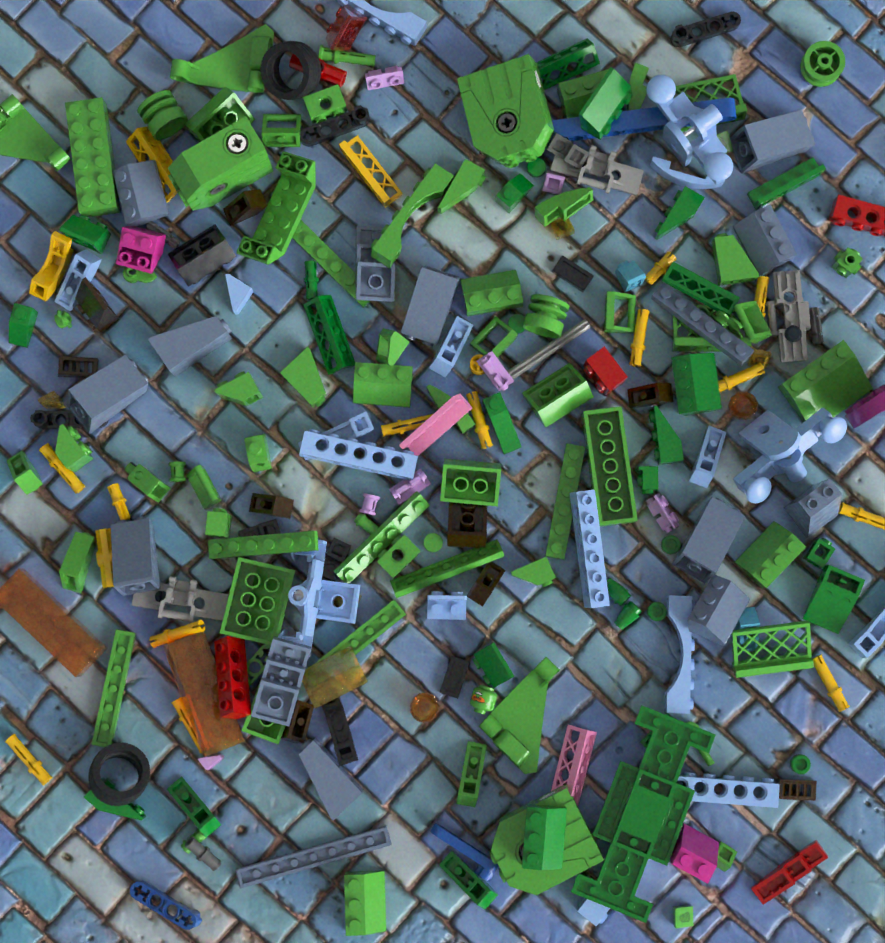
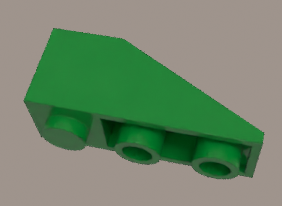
M686 186L683 191L678 190L673 199L676 203L673 207H668L664 214L667 217L664 223L659 222L654 231L657 233L655 239H660L692 219L705 197Z
M653 406L652 411H649L650 423L654 425V430L651 431L652 441L656 442L654 459L655 461L658 460V465L681 463L684 461L682 441L659 408Z
M104 777L101 778L106 786L118 791L115 788L116 784L109 778L105 779ZM91 789L84 796L99 811L141 821L147 817L144 814L145 810L138 804L134 805L131 802L124 806L107 805L98 800Z

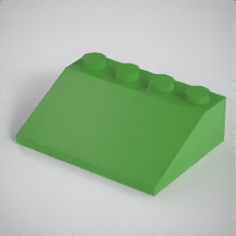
M844 340L778 386V389L803 422L822 407L829 411L832 417H835L873 389L857 357Z
M238 557L220 634L271 645L273 636L278 637L281 632L289 599L288 593L292 587L295 570Z

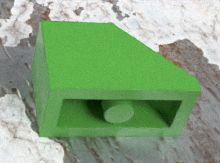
M23 450L6 460L14 481L26 495L36 491L43 485L40 475Z
M547 556L510 572L515 578L536 586L542 585V587L553 584L552 579L556 578Z

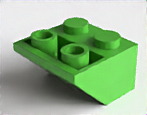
M245 371L235 375V379L230 382L226 380L217 385L218 388L214 389L221 399L244 406H249L264 398L252 375L249 372L245 373Z
M61 424L59 426L55 454L67 469L77 472L94 459L91 456L93 451L86 443L84 444L80 441L81 435L75 428L73 429L71 426L68 427Z

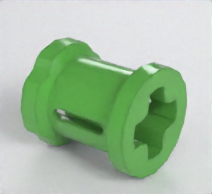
M186 462L168 463L171 469L169 482H186V478H184Z

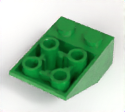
M825 565L822 568L802 619L809 620L810 623L839 634L860 595L865 580L831 565Z

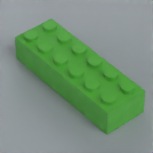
M103 97L65 102L79 213L87 218L121 213L119 195L113 175L115 162L106 102Z
M622 406L583 411L581 415L591 487L592 490H595L599 526L635 523L638 519Z

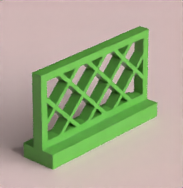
M736 74L675 86V93L678 95L682 91L686 93L689 89L696 90L698 93L695 98L685 94L691 102H699L697 99L700 94L710 98L709 100L719 99L715 97L719 90L728 95L726 98L731 96L736 99L739 104L735 105L737 118L728 122H720L716 125L745 120L748 110L746 104L743 103ZM732 81L734 87L731 91L722 87L724 82ZM711 85L717 89L713 94H710L704 88ZM691 126L683 127L680 130L682 132L687 131Z
M695 305L712 319L716 317L713 315L716 310L707 305ZM734 309L733 312L731 313L730 317H731V318H734V319H736V320H738L737 318H735V317L732 315V314L735 312V309ZM672 315V351L721 352ZM683 326L690 333L687 336H677V330ZM746 332L745 337H738L748 346H752V343L749 341Z
M809 620L733 630L731 633L732 670L736 678L814 668L811 655ZM805 627V633L800 638L794 634L798 628ZM779 630H785L787 634L781 640L774 636ZM759 633H766L768 636L762 642L755 639ZM746 635L748 639L741 645L737 642V636ZM790 636H793L797 641L790 648L785 642ZM771 638L778 642L772 650L765 646ZM754 641L759 646L753 652H750L746 647ZM801 643L806 646V652L804 653L794 651ZM781 646L788 650L781 656L775 653ZM762 648L769 652L764 658L756 656ZM742 651L749 654L746 660L738 661V656Z

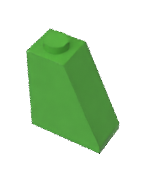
M727 233L716 235L711 243L718 286L756 281L759 273L734 235H727Z
M306 347L280 374L314 408L324 403L326 400L324 397L327 394L309 347Z
M75 532L59 570L63 589L81 593L95 549L94 536L89 533Z

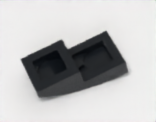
M276 519L238 531L239 537L281 534Z
M333 539L325 556L323 578L335 582L337 575L334 570L346 559L351 545L339 539Z

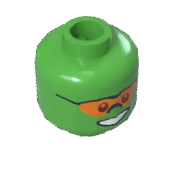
M480 684L479 687L473 689L470 705L475 707V712L485 715L486 711H493L497 700V693L494 692V688Z

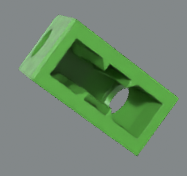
M266 434L244 438L249 466L253 473L272 469Z
M130 462L125 467V471L129 474L127 479L158 503L171 489L141 464L135 465L133 462Z

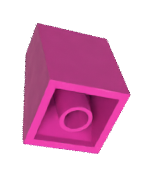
M683 823L669 862L708 884L717 867L719 842Z

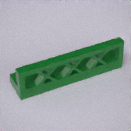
M587 38L536 63L538 64L540 76L544 79L542 82L543 88L546 90L599 65L600 61L594 43ZM592 53L594 60L587 64L584 63L585 56ZM569 63H577L574 70H566ZM556 69L560 71L558 78H549L552 71Z
M811 158L749 191L747 196L755 210H758L821 176L826 168L824 164L818 166L815 159Z
M672 262L662 279V282L716 311H723L728 317H730L734 310L733 306L740 299V297L675 262Z
M317 296L303 304L328 375L334 374L341 369L355 366V360L332 296ZM314 304L317 308L316 315L313 314L311 306ZM319 322H321L323 325L322 332H320L318 328ZM325 340H328L330 344L329 350L324 345ZM332 357L335 358L337 364L334 368L331 364Z

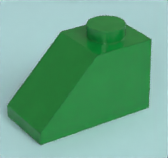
M520 173L508 181L497 193L495 202L510 213L534 185Z
M14 303L9 319L10 344L28 348L38 315L34 308Z

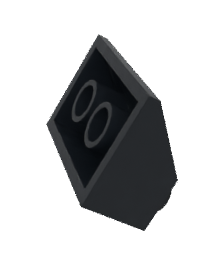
M216 224L168 253V256L188 287L198 283L200 279L214 273L217 268L230 263L236 257Z

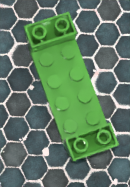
M285 151L282 152L275 167L282 175L252 238L243 236L236 252L238 255L267 265L285 255L316 187L315 161Z

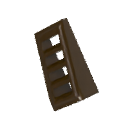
M59 356L58 377L88 378L98 371V358ZM65 363H68V371H64ZM72 363H76V372L72 371ZM80 363H84V372H80ZM88 363H92V373L88 372Z
M777 778V783L780 784L779 799L816 801L817 781ZM785 784H788V794H785ZM792 784H796L795 795H792ZM800 784H803V795H799ZM807 785H811L810 796H807Z

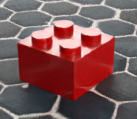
M605 346L586 359L583 365L584 374L588 379H593L596 383L594 385L596 390L605 396L622 385L628 378Z

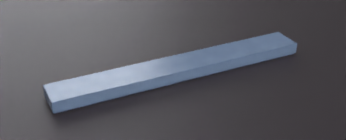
M387 825L236 868L235 871L241 889L392 845Z

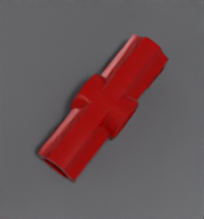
M292 54L289 67L303 73V67L299 58ZM319 58L322 67L320 81H325L332 85L338 84L341 88L345 83L347 71L329 65Z

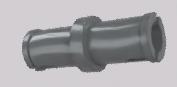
M193 836L186 841L185 847L196 855L198 861H203L213 871L219 868L221 860L215 857L207 846L204 847Z

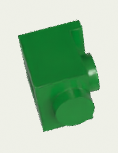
M658 466L637 467V472H640V475H637V486H641L642 494H653V491L658 490Z
M825 538L815 539L803 559L818 569H822L835 551V548ZM817 549H820L822 552L820 556L816 554Z

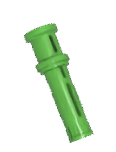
M320 45L318 58L332 61L334 64L345 62L374 67L376 55L343 51L339 47L328 48Z

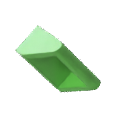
M263 114L261 133L264 147H301V114ZM268 121L296 122V128H268Z
M607 291L605 295L604 332L634 333L636 295ZM615 299L628 300L627 327L614 325Z
M757 301L739 303L733 306L750 342L756 344L772 336Z
M495 316L469 344L479 354L485 356L487 352L479 344L499 325L507 335L492 350L498 358L517 339L518 334Z
M383 328L378 337L376 361L391 366L394 365L409 344V341L398 332Z
M197 465L186 475L205 510L222 501L205 467Z

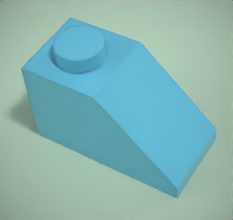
M624 261L618 265L615 271L624 293L642 285L646 278L645 273L635 261L630 263Z
M755 607L745 608L735 626L736 630L760 627ZM759 634L755 637V639H757L758 641H759ZM746 635L737 636V642L741 645L748 639ZM752 641L746 649L754 651L759 645Z

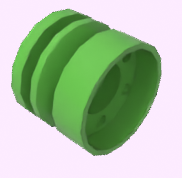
M169 90L159 91L151 95L137 109L143 122L148 124L147 128L155 140H164L173 136L188 121L187 116L181 107L177 106L178 103Z
M542 294L531 295L530 302L532 303L529 304L528 309L534 313L526 314L523 328L543 337L561 338L564 324L559 320L566 319V312L569 311L570 305L552 296Z

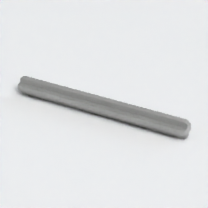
M584 319L563 333L561 338L554 339L509 369L508 373L513 379L517 378L590 329V324Z

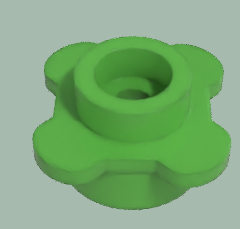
M57 310V314L54 316L56 324L61 329L67 326L71 328L72 319L70 314L65 310Z

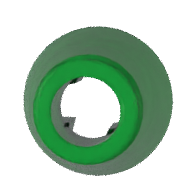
M612 578L607 580L609 596L615 604L622 606L631 597L628 593L629 590Z
M630 601L624 605L614 623L623 630L640 617L639 614L642 610Z

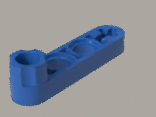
M435 823L430 832L477 862L479 865L475 873L481 878L490 881L499 867L498 863L494 864L489 856Z
M138 881L130 887V894L135 900L179 927L190 930L200 925L202 919L198 910H191L147 882ZM142 886L141 890L145 893H149V895L147 896L144 893L138 895V890L136 889V887ZM155 894L161 899L158 906L152 903V897ZM171 904L177 908L175 916L168 913V907ZM189 916H191V921H192L193 923H189V921H188V917H189Z

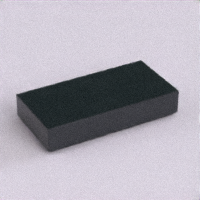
M563 255L552 270V273L582 292L585 291L594 275Z
M451 656L440 693L458 699L468 670L469 661Z

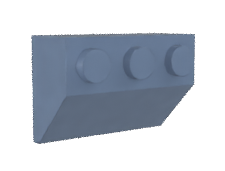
M155 160L126 164L113 170L126 225L141 227L150 221H155L169 215Z
M771 204L753 212L733 225L741 244L758 271L759 276L792 260L797 255Z
M717 575L712 576L688 617L689 632L725 646L750 598L732 581Z

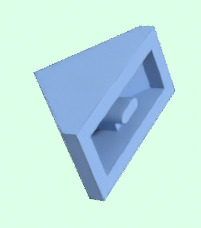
M225 274L232 310L237 315L253 294V290L232 275Z

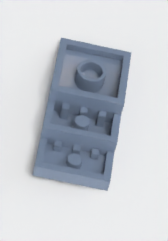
M356 226V300L394 302L395 264L393 263L389 269L371 257L372 249L370 247L376 238L380 239L384 227Z
M273 636L251 717L289 727L311 646Z

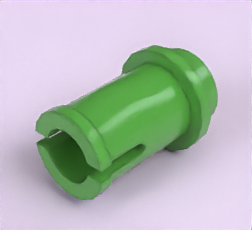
M360 513L354 522L356 526L359 525L371 535L379 526L366 517L367 514Z
M199 829L190 836H193L199 843L206 839ZM183 840L181 847L189 854L191 851L185 847L187 840Z

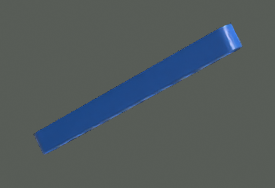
M734 98L691 102L695 107L705 109L710 104L715 105L723 118L720 122H728L737 118ZM658 107L622 111L620 117L612 122L609 133L606 136L603 135V137L664 130L668 120ZM579 117L552 120L554 131L570 141L596 138L581 129Z

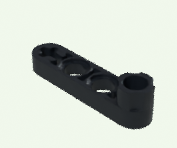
M733 11L686 26L682 24L677 25L672 32L670 41L675 47H683L734 31L739 27L741 17L737 12ZM730 18H732V20H736L734 25L732 24V22L727 23ZM717 23L719 30L712 31L709 25ZM699 28L702 31V35L694 36L692 29Z
M359 105L351 112L304 128L300 132V140L304 146L311 147L363 128L370 121L368 109ZM361 114L364 118L358 119V115ZM350 117H353L355 124L353 126ZM341 120L348 121L349 126L346 129H341L338 126ZM328 126L331 128V133L323 135L321 129ZM314 130H317V131H318V135H319L320 138L317 139V136L315 135L316 133H315ZM309 133L312 136L311 141L304 139L306 138L305 134Z
M35 410V413L30 417L31 422L40 429H59L60 425L56 421L59 415L66 416L64 425L71 426L73 429L84 428L81 424L76 423V417L70 410ZM43 415L44 421L42 423L38 422V419H41ZM108 421L102 424L99 428L105 427L108 424Z

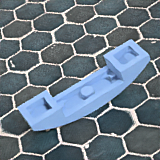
M653 157L650 162L652 169L660 176L683 187L712 189L721 187L725 180H722L715 185L707 175L703 179L669 169L671 161Z
M364 412L321 434L328 436V433L336 434L340 439L344 440L347 438L357 439L374 430L368 413ZM324 442L316 444L318 450H324L327 447Z

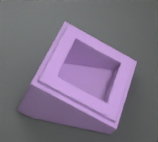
M547 170L542 191L557 195L561 194L565 175Z
M223 754L198 758V761L206 770H210L223 760L225 756Z

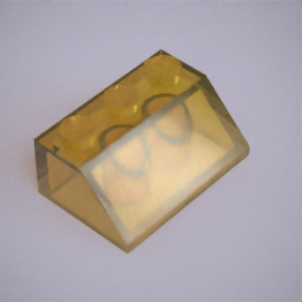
M349 646L305 668L302 682L316 709L367 683L368 679L352 647Z

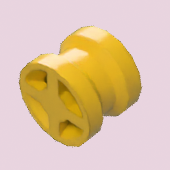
M477 354L470 360V370L475 375L485 374L476 362L484 356L482 354Z

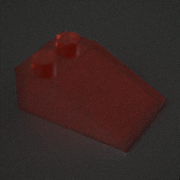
M343 5L336 13L337 18L334 24L331 23L327 29L326 41L329 48L333 51L350 50L368 18L350 5Z

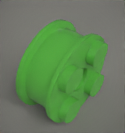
M816 42L807 49L800 63L801 74L813 86H829L843 72L845 55L842 49L833 42Z

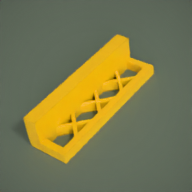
M148 126L137 128L126 140V143L138 162L146 161L145 153L148 154L149 161H156L166 203L170 202L178 192L168 177L171 174L168 167L173 163V160L160 140L154 139L147 128ZM136 138L139 141L140 149L137 148V146L134 143V140ZM165 184H167L171 190L169 194H167L165 191Z
M358 135L349 142L344 140L339 144L340 151L384 208L403 195ZM356 142L361 146L360 154L355 153L351 149V146ZM362 158L371 159L373 162L372 168H366L362 163ZM374 172L382 173L384 176L383 183L375 180L373 177ZM385 187L393 188L396 194L389 198L384 191Z

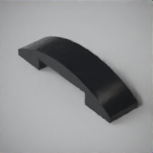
M333 686L318 691L339 766L358 761L355 744L337 687Z

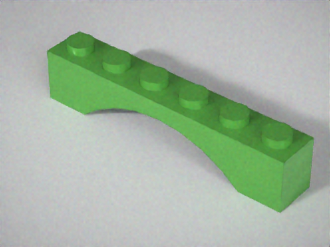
M436 163L432 168H428L425 171L422 182L418 181L413 188L414 193L411 197L407 196L402 203V209L394 213L391 224L385 225L380 239L376 238L370 247L372 249L371 257L389 269L401 253V233L407 219L423 204L442 198L453 181L454 175Z

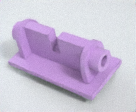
M397 65L385 68V73H382L381 69L365 73L368 90L404 84L402 67Z
M490 351L476 361L498 391H505L509 387L508 385L514 382V379L493 351Z
M419 469L414 472L413 480H402L390 488L389 491L397 503L401 505L416 491H422L430 486L431 483L425 473Z
M658 493L654 496L655 500L652 497L646 501L648 504L646 506L653 516L661 514V517L656 519L662 531L665 530L668 533L673 530L671 526L674 529L679 526L677 515L670 511L668 508L669 503L663 495L661 496Z

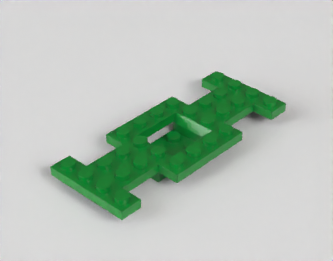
M641 705L634 724L652 730L651 737L639 768L620 761L592 834V836L610 843L597 880L579 873L571 893L646 923L653 903L635 896L648 859L668 866L695 790L677 783L690 746L709 753L716 734Z

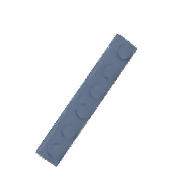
M665 283L652 295L651 299L740 366L753 354L754 349Z

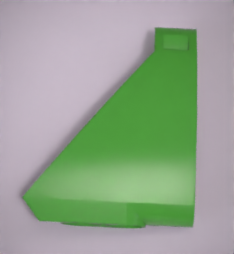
M264 24L236 42L193 63L182 59H173L170 78L184 83L217 89L227 87L233 91L262 93L264 92L265 85L260 72L261 61L266 51L273 46L274 31Z
M13 94L0 104V155L50 163L56 171H59L71 160L67 153L51 138Z
M547 657L478 726L493 740L494 745L524 774L537 772L548 683L560 671Z

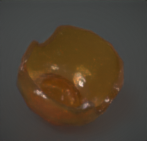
M738 392L731 397L728 408L736 419L748 420L756 414L758 401L749 392Z
M424 692L412 698L410 712L416 721L422 723L430 722L437 716L439 704L435 695Z

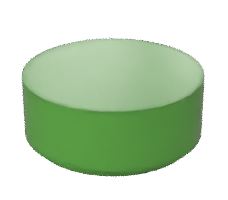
M430 533L424 538V547L427 551L437 552L442 548L443 540L440 535Z

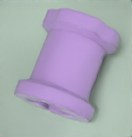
M363 493L364 501L359 512L376 516V504L380 497Z

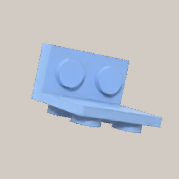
M431 591V595H427V619L466 620L467 596H463V592H451V596L443 595V592Z

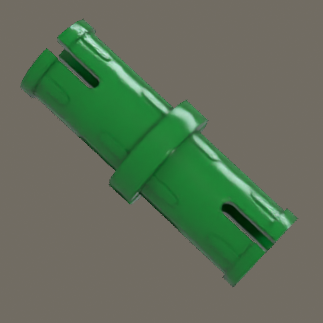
M310 260L304 262L306 300H312L318 296L317 283L319 278L316 271L317 262Z

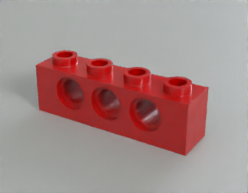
M837 195L833 201L828 221L833 222L837 226H850L855 231L865 230L874 236H885V207ZM847 211H852L855 214V218L849 217ZM866 216L872 217L873 223L868 222Z
M231 636L223 637L214 641L220 717L241 719L251 715L245 639Z

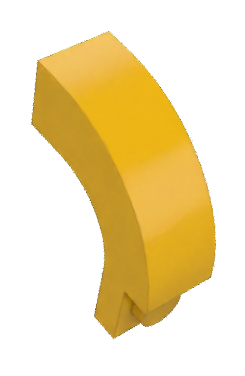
M57 231L51 234L47 258L39 272L31 279L29 294L44 301H47L60 285L72 258L71 238Z

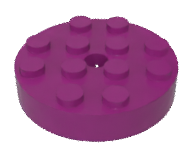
M885 384L845 411V417L853 428L860 426L875 415L885 411Z

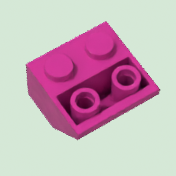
M136 226L122 227L116 264L150 274L153 273L163 254L166 234Z

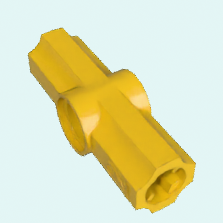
M111 528L95 530L98 547L96 559L101 570L103 588L114 587Z

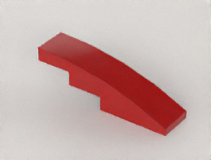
M815 840L776 867L752 886L751 889L764 905L795 885V882L810 873L812 868L828 859V855L819 842Z

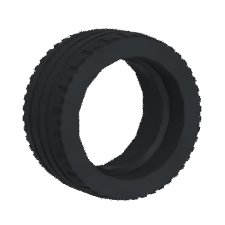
M298 41L280 42L270 47L264 54L260 67L262 80L266 89L277 98L284 100L303 98L311 94L318 86L321 77V64L316 52L307 44ZM285 52L294 53L299 58L303 67L302 82L297 89L289 88L280 76L279 64Z
M119 742L108 745L97 753L91 763L88 773L91 791L98 800L107 805L124 806L130 804L144 792L150 778V765L146 755L132 744ZM112 758H122L131 762L138 772L136 785L127 791L112 790L101 779L100 769L103 763Z

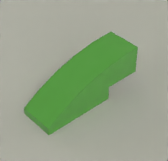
M636 62L629 79L632 98L626 105L627 111L641 109L647 94V87L643 85L649 68Z
M591 187L580 188L555 195L534 207L535 218L544 227L558 217L566 221L593 201V189Z
M426 386L438 409L452 398L434 386ZM468 413L456 423L462 434L475 427V423Z

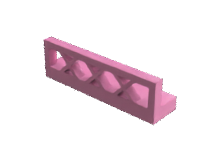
M461 393L453 396L399 446L402 450L408 447L411 452H414V455L420 456L472 409L471 405Z
M568 725L551 792L567 784L569 793L578 806L597 732ZM573 730L580 732L578 741L575 743L571 739ZM572 749L574 758L568 762L567 752ZM567 768L569 777L564 781L561 775L562 771Z

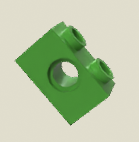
M338 84L303 97L312 124L326 121L327 118L332 116H340L347 111L346 103ZM324 103L331 104L327 109L321 107Z
M213 508V511H208L205 534L210 537L230 538L232 515L228 514L227 510L221 508Z
M400 535L391 542L393 546L389 550L385 548L377 556L379 558L377 562L393 579L421 553L406 535L402 537ZM396 550L403 552V558L399 561L394 560L392 557L393 552Z

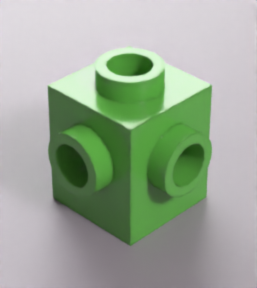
M847 247L844 251L840 250L833 258L835 263L831 266L839 275L847 278L849 275H855L862 267L859 263L863 258L860 257L858 251Z

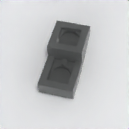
M555 132L546 148L578 169H581L590 152Z

